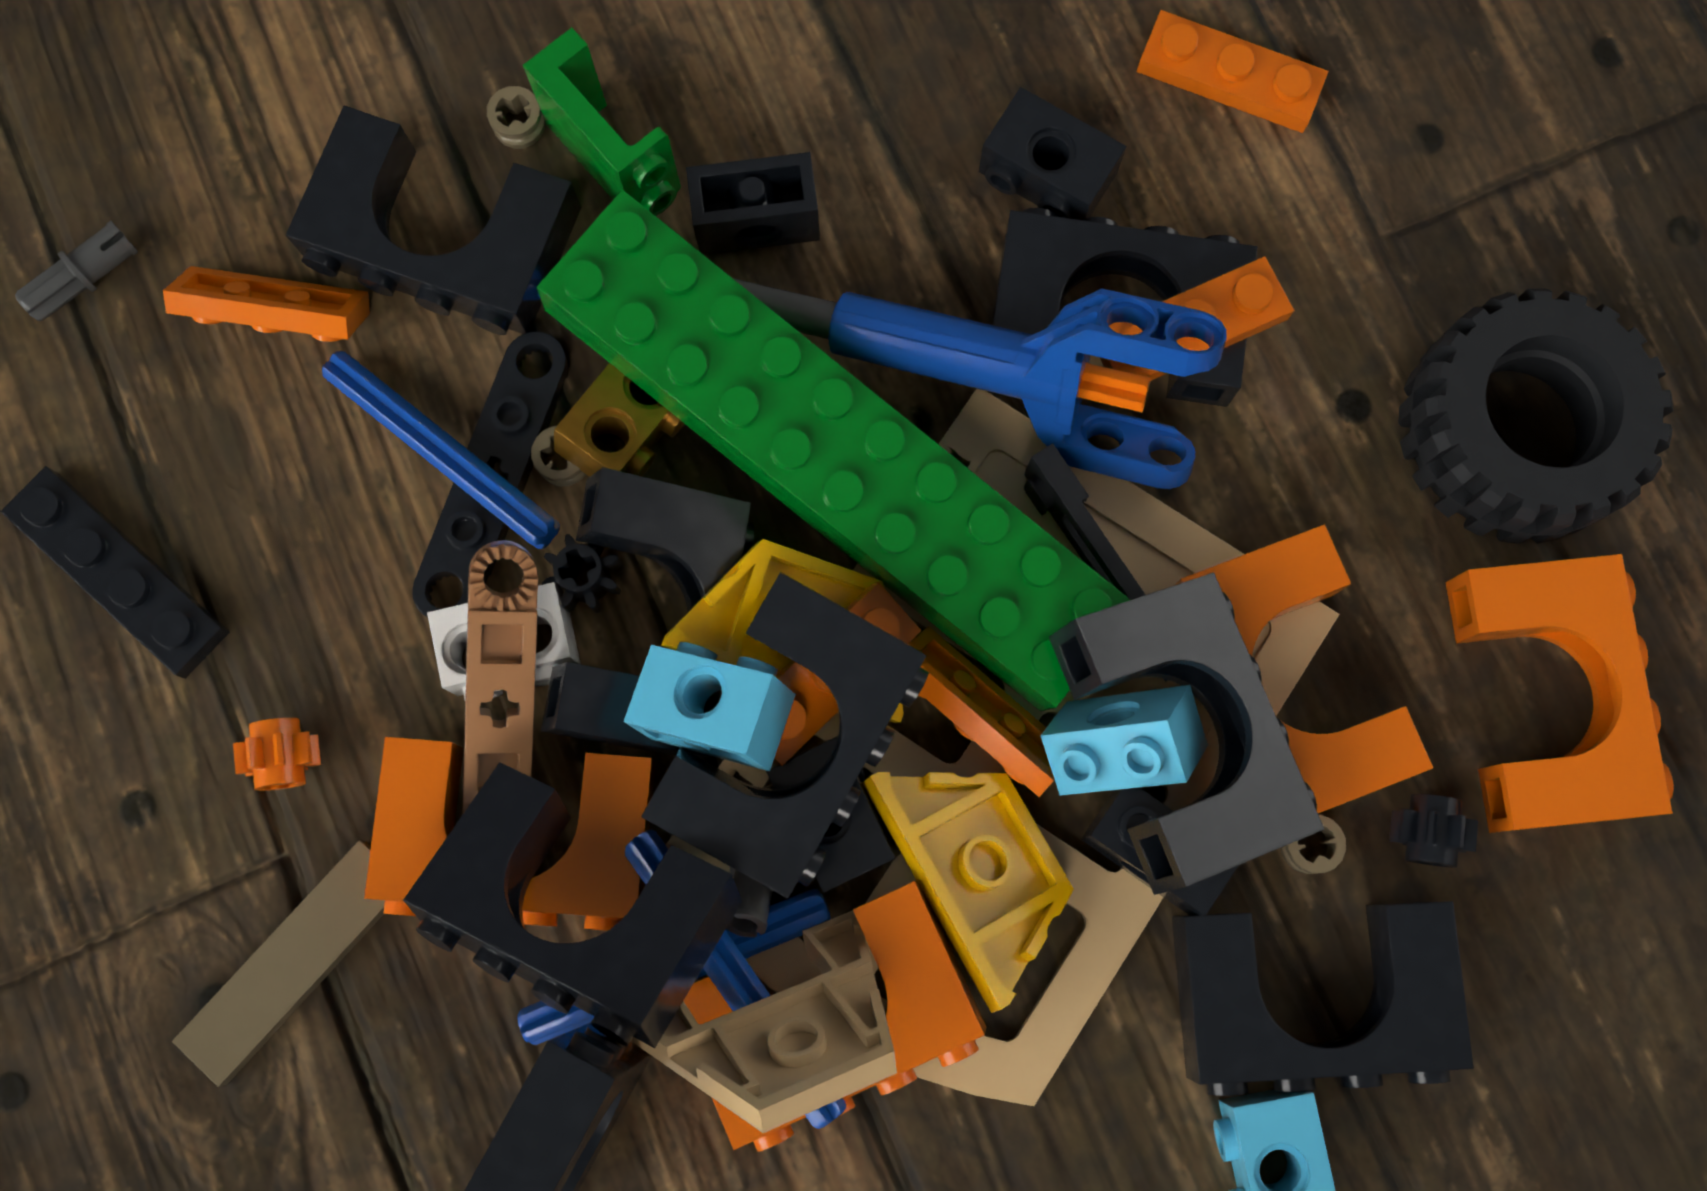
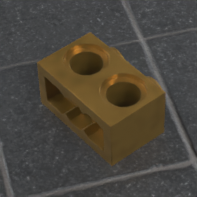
M609 363L554 429V451L580 468L589 477L602 467L643 477L656 457V453L651 450L664 433L674 437L685 423L660 403L644 405L637 402L631 394L641 388ZM603 434H613L620 437L626 446L620 451L608 453L598 449L593 444V440Z

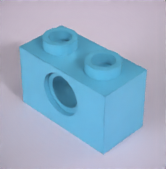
M679 642L677 650L651 645L623 722L651 740L770 772L796 695L776 678L778 670L768 663L749 657H739L736 665L716 661L718 655L713 651L687 642ZM722 690L721 699L713 710L704 713L707 699L714 692Z
M1190 685L1067 701L1041 734L1044 749L1060 796L1187 783L1208 746Z
M1268 1090L1218 1100L1222 1119H1217L1213 1122L1216 1144L1224 1162L1231 1161L1237 1186L1236 1189L1228 1191H1336L1313 1092ZM1274 1150H1282L1287 1159V1169L1284 1176L1273 1184H1264L1260 1177L1261 1161L1268 1153Z

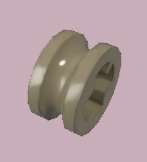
M507 86L498 90L490 98L487 104V118L496 138L504 146L513 149H524L534 145L542 137L545 130V119L535 95L529 89L521 86ZM524 109L528 120L524 123L514 120L508 126L504 116L508 112L518 115Z
M553 426L543 430L536 437L531 447V459L536 470L548 483L556 486H570L578 483L586 474L568 460V468L564 470H558L552 461L546 465V457L555 455L554 429L557 426Z
M1319 815L1324 830L1321 832L1326 838L1319 843L1327 844L1325 856H1311L1306 860L1299 851L1306 848V846L1298 845V841L1280 848L1285 862L1292 869L1303 874L1326 873L1335 869L1343 861L1346 852V837L1341 827L1333 819Z

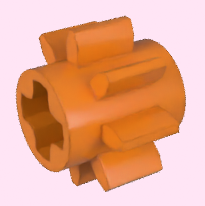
M273 718L252 722L249 724L250 737L245 738L244 742L233 743L235 774H245L246 777L253 776L254 790L257 791L280 790L305 785V770H308V767L321 765L318 734L310 735V732H301L299 718Z

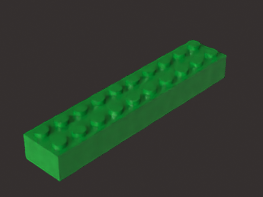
M623 189L537 286L543 307L547 313L872 576L883 581V584L1039 711L1056 708L1070 691L1049 636L1076 618L1130 601L1126 595Z

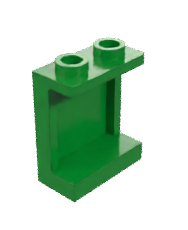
M571 27L523 64L545 122L612 199L623 189L652 214L657 216L670 207L677 196V192L681 189L669 136L661 127H657L634 145H627L598 113L607 106L589 46Z

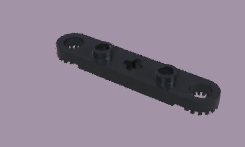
M542 332L525 333L513 340L508 346L467 447L469 451L492 469L496 463H501L500 470L508 478L507 481L522 493L534 466L531 459V447L536 437L543 430L548 429L557 407L556 402L565 379L568 378L569 363L562 346L554 337ZM541 350L545 353L548 352L553 357L552 367L545 376L531 379L522 375L520 369L522 367L521 361L525 360L526 354H532L531 351L536 353ZM455 483L452 485L413 583L412 594L414 603L418 610L427 618V612L440 610L431 602L432 596L430 592L433 591L431 587L436 585L435 581L443 579L442 577L444 576L458 577L462 582L463 593L461 599L454 606L468 603V575L473 556L484 545L494 541L505 540L509 527ZM496 559L493 560V563L488 564L487 569L484 570L483 580L485 584L488 576H491L497 561Z

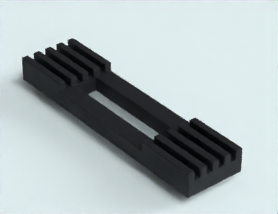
M1051 444L1033 455L1024 473L1027 479L1024 490L1039 513L1044 515L1049 511L1082 561L1130 600L1145 596L1144 591L1084 506V502H1086L1089 495L1055 445Z

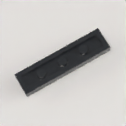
M45 466L0 511L174 675L186 679L230 633L229 630L67 480L51 468Z

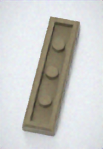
M359 840L173 1039L172 1043L217 1087L227 1085L384 915L385 900L364 899L371 845L366 841Z

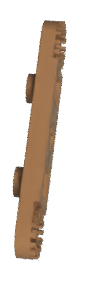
M499 540L484 545L475 553L469 566L462 815L499 762L530 777L532 775L538 571L535 561L528 550L512 541ZM500 558L512 559L514 562L519 563L523 569L521 583L514 590L504 593L490 589L483 580L484 570L487 569L488 564L493 563L495 559L500 560ZM505 690L508 700L518 703L517 708L507 709L505 719L503 720L492 719L490 709L480 708L481 702L487 703L492 701L494 691Z

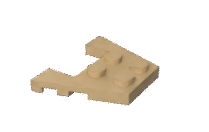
M853 911L802 931L805 952L822 972L821 975L704 1024L697 1023L683 1001L656 1048L634 1037L631 1041L762 1133L897 1074L895 1051L880 991L877 989L869 947L866 945L864 934Z

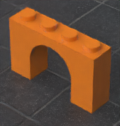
M1324 524L1181 578L1175 584L1177 585L1214 572L1222 592L1228 596L1232 603L1235 623L1248 653L1252 656L1256 640L1270 620L1332 597L1351 585V582ZM1406 706L1342 731L1329 734L1300 731L1282 722L1288 733L1289 748L1301 776L1315 795L1317 813L1433 769V765Z
M1622 554L1469 569L1445 582L1456 644L1516 637H1532L1546 640L1564 649L1579 663L1588 678L1592 690L1593 714L1590 726L1580 743L1570 752L1560 758L1503 763L1478 769L1489 833L1673 814L1670 802L1674 791L1673 778L1669 768L1662 761L1657 735L1661 727V717L1657 704L1650 698L1645 669L1648 665V650L1644 639L1637 633L1633 612L1636 589L1631 575L1625 571Z
M385 737L364 899L385 900L383 914L416 916L403 899L456 825V809L464 748L453 742ZM585 753L579 819L575 836L562 858L550 869L533 877L529 882L523 901L524 924L558 926L559 914L585 915L584 929L608 931L630 911L644 889V882L626 858L625 846L633 838L650 828V822L641 816L653 796L656 763L652 758Z
M917 880L853 909L885 983L887 992L886 1019L895 1051L897 1074L843 1097L846 1109L842 1114L856 1106L852 1096L875 1085L880 1095L900 1089L917 1079L913 1068L938 1057L941 1066L946 1067L973 1055L979 1050L975 1040L984 1036L986 1032L985 1022L934 910ZM709 976L695 982L683 1000L698 1024H704L733 1012ZM712 1098L733 1150L751 1142L754 1143L757 1152L771 1148L792 1137L794 1131L791 1124L806 1117L803 1115L762 1133Z

